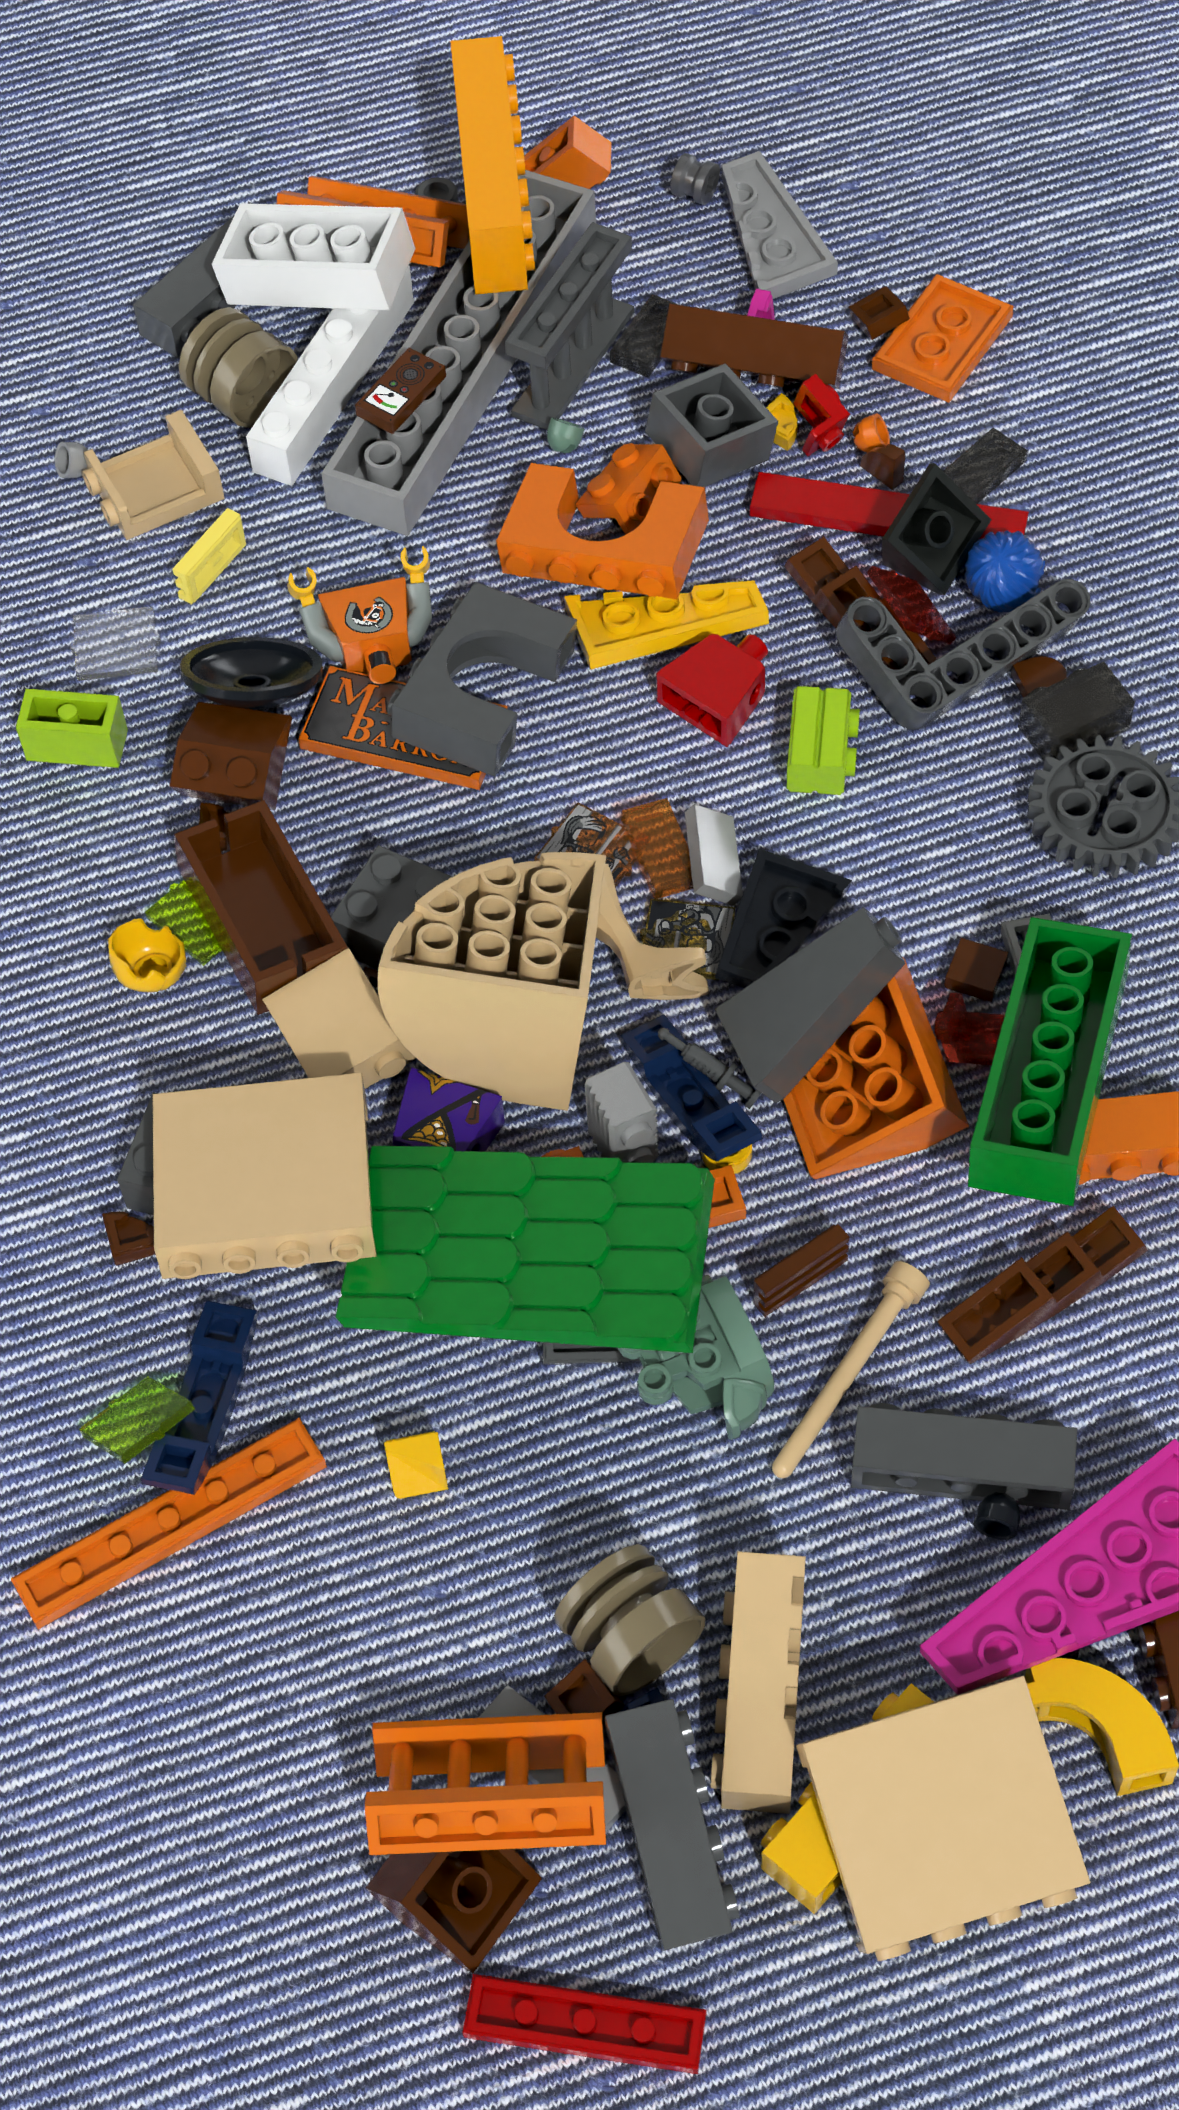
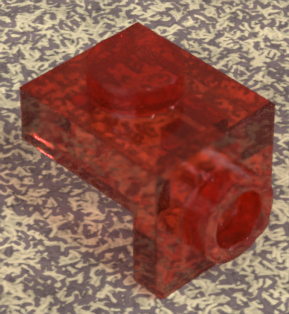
M950 993L944 1010H940L937 1013L934 1028L936 1039L942 1043L947 1062L992 1065L1005 1015L967 1012L962 994Z

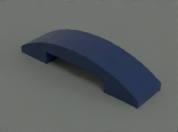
M664 1014L620 1035L628 1055L657 1101L680 1131L706 1156L719 1161L763 1139L760 1129L736 1101L729 1104L706 1075L683 1060L680 1050L663 1039L662 1041L659 1039L658 1031L661 1028H667L670 1030L669 1033L688 1045V1042Z
M206 1300L191 1341L193 1356L164 1434L157 1433L141 1477L142 1484L193 1495L200 1488L220 1448L237 1401L258 1318L257 1310Z

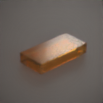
M665 798L622 810L620 819L654 900L693 889L689 848L668 799Z

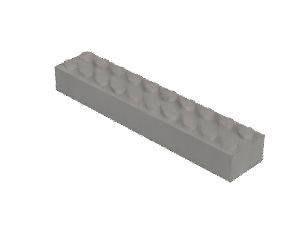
M525 170L526 174L518 176V179L527 178L529 206L521 207V211H530L533 238L524 239V244L533 243L535 270L527 271L528 290L475 295L469 240L388 367L389 369L408 348H411L445 365L446 378L394 434L357 416L321 473L328 510L405 536L410 534L517 359L506 355L505 341L592 222L596 223L594 190Z

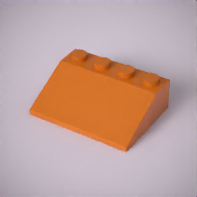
M907 963L783 1099L810 1177L815 1180L927 1149L969 1127Z

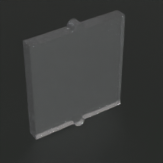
M153 606L73 615L74 642L70 644L72 654L75 655L77 681L158 672L157 645L161 643L159 633L156 632Z

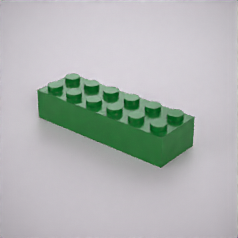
M1031 917L970 1145L968 1187L1074 1206L1128 976L1131 933Z

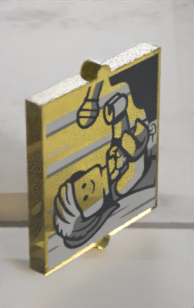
M650 899L646 928L640 930V939L643 941V944L657 948H703L706 955V964L693 972L704 976L706 979L719 980L714 977L735 919L736 907Z

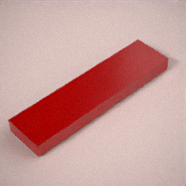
M473 1974L463 2036L464 2038L698 2074L707 2010Z

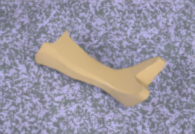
M605 864L596 938L608 945L620 959L630 998L678 1000L695 999L707 995L709 992L708 981L704 976L693 972L706 964L704 949L700 947L657 948L641 944L622 912L613 875L609 865Z

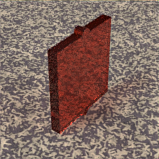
M872 566L867 571V574L906 630L924 635L931 641L936 639L948 644H952L957 638L918 581L899 575L894 570L887 571L876 566Z

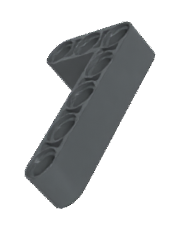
M1074 579L1060 580L929 665L888 609L879 600L872 597L858 598L848 607L836 628V638L895 721L904 728L917 730L925 727L1011 671V667L1016 663L1029 659L1069 633L1088 611L1090 594L1082 583ZM1056 602L1065 604L1070 613L1060 610ZM854 619L864 621L870 627L871 632L860 630L855 625ZM1020 625L1029 627L1035 637L1026 635L1021 630ZM983 648L993 650L999 660L989 658ZM882 657L892 659L897 664L899 670L888 668L883 663ZM947 671H952L960 676L963 684L953 682L948 677ZM910 695H916L924 700L927 708L916 706L911 701Z

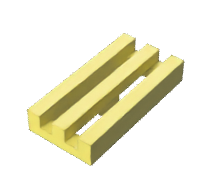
M227 508L174 566L172 570L173 574L178 577L175 583L176 587L180 588L178 591L180 599L191 605L195 603L246 546L241 515Z

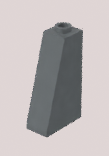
M862 907L715 1008L753 1087L776 1104L790 1093L906 964L896 945L902 942L901 937L886 917L878 920L866 908Z

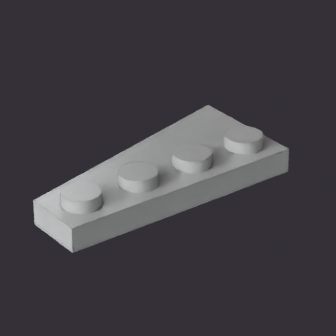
M760 151L721 165L722 181L755 290L757 288L771 291L774 299L837 275V260Z

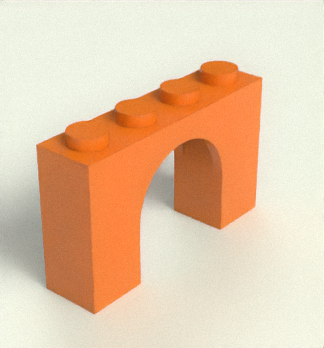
M530 463L496 540L503 573L519 577H531L558 581L560 583L598 587L606 590L638 593L652 597L678 599L709 521L705 487L660 481L649 511L643 522L636 529L616 539L589 541L573 536L567 531L577 508L575 503L579 500L574 469Z

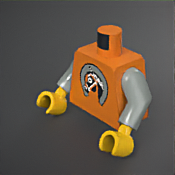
M422 546L423 561L416 566L407 563L406 547L401 552V562L404 570L410 575L411 584H406L405 577L351 587L318 594L319 602L317 603L313 596L317 581L314 571L306 567L305 572L310 586L307 588L297 587L292 573H290L287 584L288 592L292 597L301 601L302 608L298 610L311 646L331 661L341 662L344 669L368 673V677L373 683L385 684L393 680L396 676L395 667L407 665L412 661V647L420 644L432 621L429 582L424 583V574L430 568V559L426 548Z

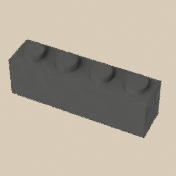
M234 216L133 304L139 334L177 358L181 356L182 348L190 333L202 319L216 310L227 307L235 308L237 306L227 304L212 267V262Z
M876 1403L870 1407L858 1406L851 1488L983 1501L988 1495L998 1492L1011 1496L1018 1505L1069 1510L1075 1483L1077 1428L1064 1427L1062 1423L1049 1419L1024 1423L1010 1421L1005 1416L998 1414H984L974 1418L955 1416L951 1411L938 1408L928 1409L924 1412L903 1411L899 1407L888 1403Z
M669 1699L606 1715L604 1724L661 1951L733 1933L730 1921L740 1918L738 1905L731 1883L721 1885L715 1862L725 1859L717 1826L706 1827L700 1804L710 1800L702 1768L691 1769L685 1746L695 1744L687 1710L676 1712L674 1700Z

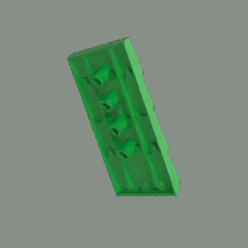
M443 1146L371 1147L369 1177L372 1227L377 1257L360 1258L353 1262H347L341 1288L342 1296L339 1298L336 1318L344 1328L693 1353L715 1181L708 1168H697L691 1163L622 1162L620 1158L528 1157L522 1152L454 1151L452 1147Z

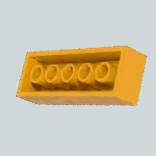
M502 36L450 41L475 295L528 290L527 271L535 270L533 243L524 244V239L533 238L530 211H521V207L529 206L527 178L518 179L519 175L526 174L523 146L514 147V145L521 144L522 142L520 115L511 116V114H518L516 84H507V81H515L513 54H504Z

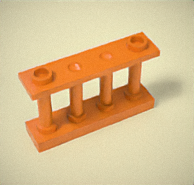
M316 176L309 177L307 194L285 190L277 193L276 204L403 208L416 248L410 261L412 263L440 268L445 265L447 246L464 249L470 240L467 207L464 203Z
M602 1712L373 1723L372 1732L377 1777H389L388 1791L366 1792L365 1817L369 1855L606 1845L603 1781L587 1782V1768L605 1767ZM563 1769V1783L528 1785L529 1770ZM505 1771V1786L470 1787L471 1773ZM447 1774L446 1788L412 1790L413 1775Z

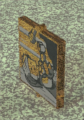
M577 803L559 827H552V836L534 857V861L540 860L541 853L581 852L606 855L605 864L609 865L616 888L624 876L632 874V866L649 845V839Z

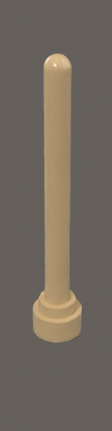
M896 1261L883 1278V1299L774 1460L772 1471L778 1478H787L793 1473L900 1310L908 1309L911 1304H918L929 1288L930 1282L927 1277L914 1266L902 1261Z

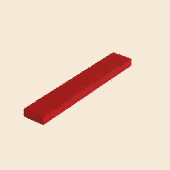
M758 472L750 503V517L884 537L910 494ZM976 504L991 519L980 539L985 538L989 532L996 534L998 531L1004 532L1006 530L1011 533L1020 531L1025 536L1028 511Z

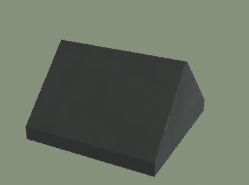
M930 463L882 538V564L939 595H945L967 560L968 552L974 543L979 541L991 519L935 463Z

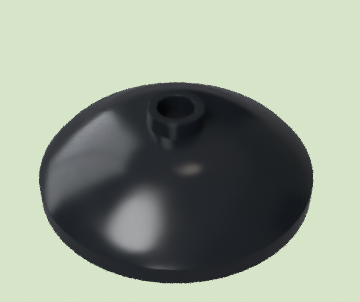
M241 637L211 642L187 653L180 663L182 681L199 696L219 705L264 711L283 705L305 694L321 679L323 673L322 659L313 649L293 641L267 637Z

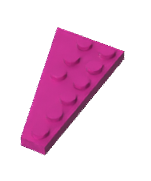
M1173 1439L920 1645V1654L957 1695L1179 1611V1442Z

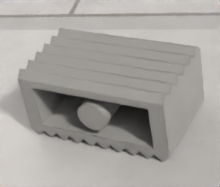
M622 1062L587 1078L585 1082L588 1135L593 1136V1143L597 1144V1150L602 1152V1158H620L622 1162L653 1163L659 1156L657 1153L659 1151L657 1148L659 1146L657 1144L658 1130L656 1128L658 1126L656 1123L658 1121L656 1118L658 1116L656 1114L657 1109L630 1063Z

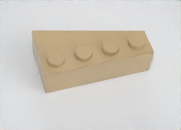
M737 1551L735 1592L725 1591L723 1625L732 1626L731 1645L721 1644L719 1679H729L728 1698H717L715 1733L725 1734L724 1754L713 1753L711 1789H721V1809L790 1814L806 1556Z

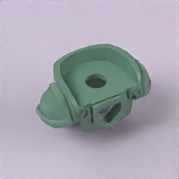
M703 1275L693 1353L618 1348L623 1357L631 1360H640L643 1369L639 1373L637 1384L639 1396L644 1402L651 1405L664 1404L671 1398L673 1393L690 1414L723 1405L726 1430L730 1440L739 1438L741 1431L749 1428L758 1420L761 1409L766 1407L767 1398L772 1396L775 1389L771 1368L764 1350L739 1298L725 1275L714 1280L709 1275Z

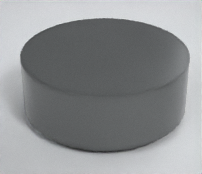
M445 178L427 179L420 183L415 191V195L458 202L457 187L453 182Z

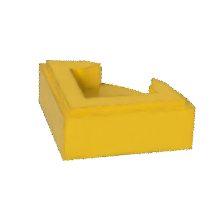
M781 393L766 408L778 420L773 442L788 451L797 437L798 420L793 403Z

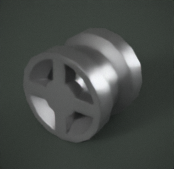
M684 153L677 161L672 174L671 193L679 197H684L685 195L692 196L696 203L706 205L713 197L720 175L719 165L711 161L705 163L698 162L696 156Z

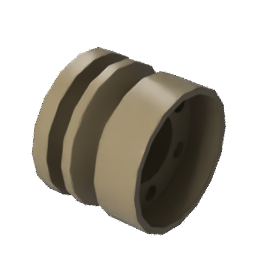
M227 307L214 311L202 319L194 328L182 348L178 366L180 379L187 388L199 394L206 402L213 403L220 413L236 425L250 428L253 427L298 361V357L291 347L272 333L265 332L257 322L250 320L242 311Z
M640 1544L624 1547L591 1568L571 1587L560 1601L554 1614L556 1625L564 1634L571 1635L572 1644L578 1651L588 1652L594 1650L590 1659L591 1668L612 1694L619 1697L637 1692L667 1672L690 1650L699 1639L705 1627V1617L682 1590L677 1588L665 1590L669 1582L667 1571L663 1567L655 1565L654 1556L645 1546Z

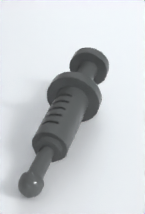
M661 1028L658 1031L659 1039L662 1041L663 1039L680 1050L685 1062L717 1083L716 1088L719 1092L726 1085L748 1100L744 1105L745 1107L750 1109L761 1092L757 1089L754 1090L733 1075L738 1065L732 1063L728 1067L697 1044L688 1043L686 1045L669 1033L670 1030L667 1028Z

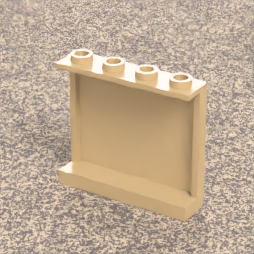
M362 1072L153 1094L154 1250L162 1279H191L198 1275L226 1272L242 1274L255 1269L274 1267L298 1268L312 1263L332 1261L353 1262L360 1258L377 1257L372 1227L366 1121H368V1106Z
M1024 1676L1007 1679L796 1745L802 1767H807L857 1929L860 1942L856 1943L858 1951L864 1954L875 1952L877 1961L891 1959L910 1952L911 1948L908 1941L931 1935L933 1943H940L967 1934L964 1923L986 1917L989 1926L1014 1920L1022 1916L1021 1905L1040 1899L1044 1908L1073 1901L1078 1898L1075 1888L1090 1884V1879Z

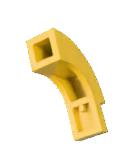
M1054 1658L1026 1669L1024 1677L1038 1721L1067 1723L1090 1736L1105 1756L1117 1796L1173 1784L1179 1763L1168 1731L1153 1706L1131 1684L1102 1667L1075 1659Z

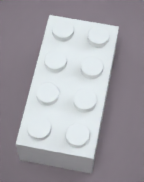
M240 203L212 262V267L225 300L230 305L390 310L416 248L403 208Z

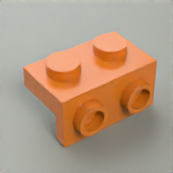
M624 444L612 454V460L603 471L588 483L587 490L575 505L583 518H615L626 535L636 529L645 519L660 481L679 484L681 482V475L663 444Z

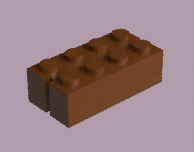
M265 800L224 815L228 850L224 854H221L219 825L215 819L174 834L178 869L257 1015L269 1011L262 1000L263 998L347 949L345 941Z

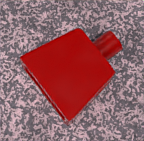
M710 634L656 673L657 702L725 747H728L764 695L765 667L761 661L768 655L765 643L759 637L748 634L735 646L718 634Z

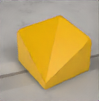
M432 1431L386 1440L384 1442L393 1492L396 1498L402 1499L448 1490L438 1432Z

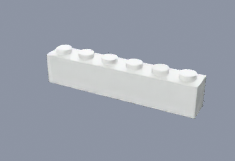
M409 265L390 310L332 309L246 436L253 473L293 486L414 304Z

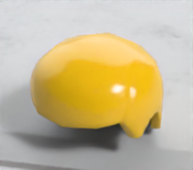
M138 918L116 927L108 938L111 969L118 981L131 990L139 992L166 990L179 980L187 967L184 943L176 935L172 934L168 926L164 925L160 930H153L144 923L143 919Z

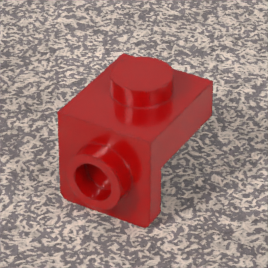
M814 374L801 384L793 402V405L813 427L802 448L807 457L820 448L823 452H826L838 444L844 437L842 430L850 415L841 404L839 395L830 385H825L818 375Z

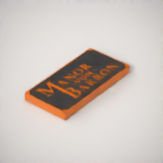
M329 666L299 736L300 749L480 790L486 773L392 738V716L388 715V705L395 690L398 688L402 690L407 683L391 680L385 684H376L370 681L368 674ZM493 703V704H496V705H498V706H501V707H504V708L508 709V706H506V705Z

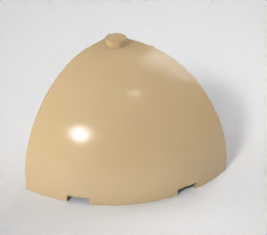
M581 852L541 853L540 860L515 864L512 857L503 858L461 872L440 883L422 896L415 903L414 911L403 923L399 921L392 930L383 949L378 967L380 1004L388 1024L402 1045L426 1067L445 1079L500 1095L503 1101L568 1111L588 1001L606 855Z

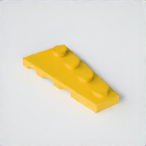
M754 580L694 585L690 593H680L678 599L658 596L623 598V591L603 593L604 600L581 601L580 595L564 596L567 615L577 619L576 636L590 670L700 642L710 634L724 636L769 624L768 608Z

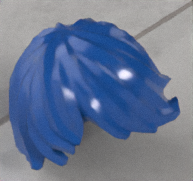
M1007 530L1004 532L998 531L996 534L989 532L985 538L975 542L968 552V561L965 564L966 582L973 596L980 599L988 609L997 612H1011L1041 593V588L1038 586L1039 580L1044 574L1045 561L1040 557V551L1036 549L1035 544L1030 542L1029 538L1024 536L1022 532L1016 531L1011 533Z

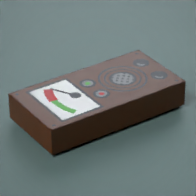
M408 348L355 404L356 416L394 434L446 378L445 365Z

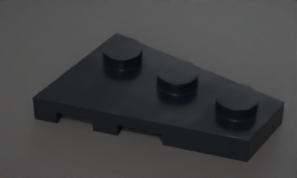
M759 849L714 978L746 988L794 955L846 894L852 880Z

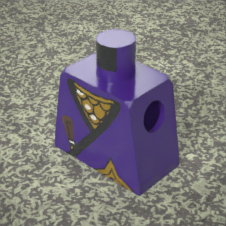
M411 1068L393 1133V1146L452 1147L454 1151L486 1152L505 1122L502 1096Z

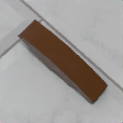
M824 536L787 560L784 565L785 569L835 629L848 607L856 599L872 597L879 600L888 609L928 665L937 660L891 597L888 595L881 599L857 566L848 569ZM854 619L855 625L860 630L871 632L870 627L864 621ZM882 657L883 663L888 668L899 670L897 664L892 659Z
M1112 1206L1075 1235L1071 1236L1067 1231L1028 1262H1025L1021 1257L937 1322L968 1363L972 1364L1055 1316L1106 1282L1148 1251L1147 1247L1116 1208Z

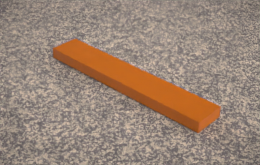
M297 1418L211 1466L195 1495L168 1490L11 1578V1581L39 1630L327 1467L325 1459L300 1418Z

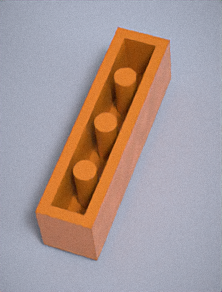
M1179 1091L1098 1100L1079 1185L1089 1180L1103 1178L1127 1181L1143 1174L1164 1172L1171 1176L1179 1175Z

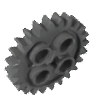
M1097 735L1093 747H1088L1079 738L1076 741L1075 752L1061 745L1057 759L1046 756L1043 770H1035L1033 785L1029 787L1027 818L1033 820L1032 834L1043 835L1041 844L1043 850L1057 847L1056 862L1059 863L1069 856L1073 858V871L1075 872L1086 863L1091 865L1093 877L1098 876L1102 867H1109L1113 878H1118L1120 866L1125 865L1133 875L1138 874L1141 860L1153 868L1156 866L1158 854L1168 857L1171 852L1172 842L1179 843V777H1170L1173 764L1168 762L1157 766L1158 751L1156 750L1149 752L1145 756L1139 754L1141 742L1136 741L1129 749L1123 748L1121 736L1115 738L1112 746H1106L1101 735ZM1119 776H1124L1118 786L1116 799H1112L1107 806L1115 781ZM1107 806L1099 831L1095 836H1089L1097 824L1098 812L1102 813Z

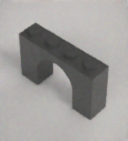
M474 582L464 598L458 597L451 610L450 620L446 626L436 629L431 639L429 651L425 657H419L415 660L407 684L402 690L398 688L393 693L387 711L388 715L392 716V738L495 777L515 746L517 712L464 692L452 681V678L461 670L475 664L502 663L555 682L574 653L577 619Z

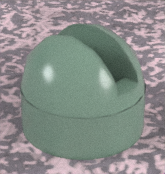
M551 417L547 428L548 444L556 452L571 453L580 444L585 428Z

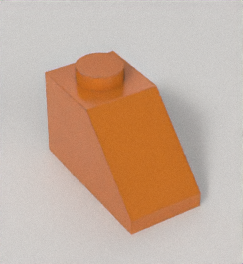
M573 116L524 155L525 170L591 189L594 185L605 181L611 173V141L576 116Z

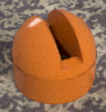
M878 413L863 418L853 429L854 444L863 452L867 453L876 446L886 447L890 444L887 426Z

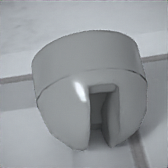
M60 442L55 452V467L61 478L82 477V471L88 469L84 452L88 449L83 444L77 442Z

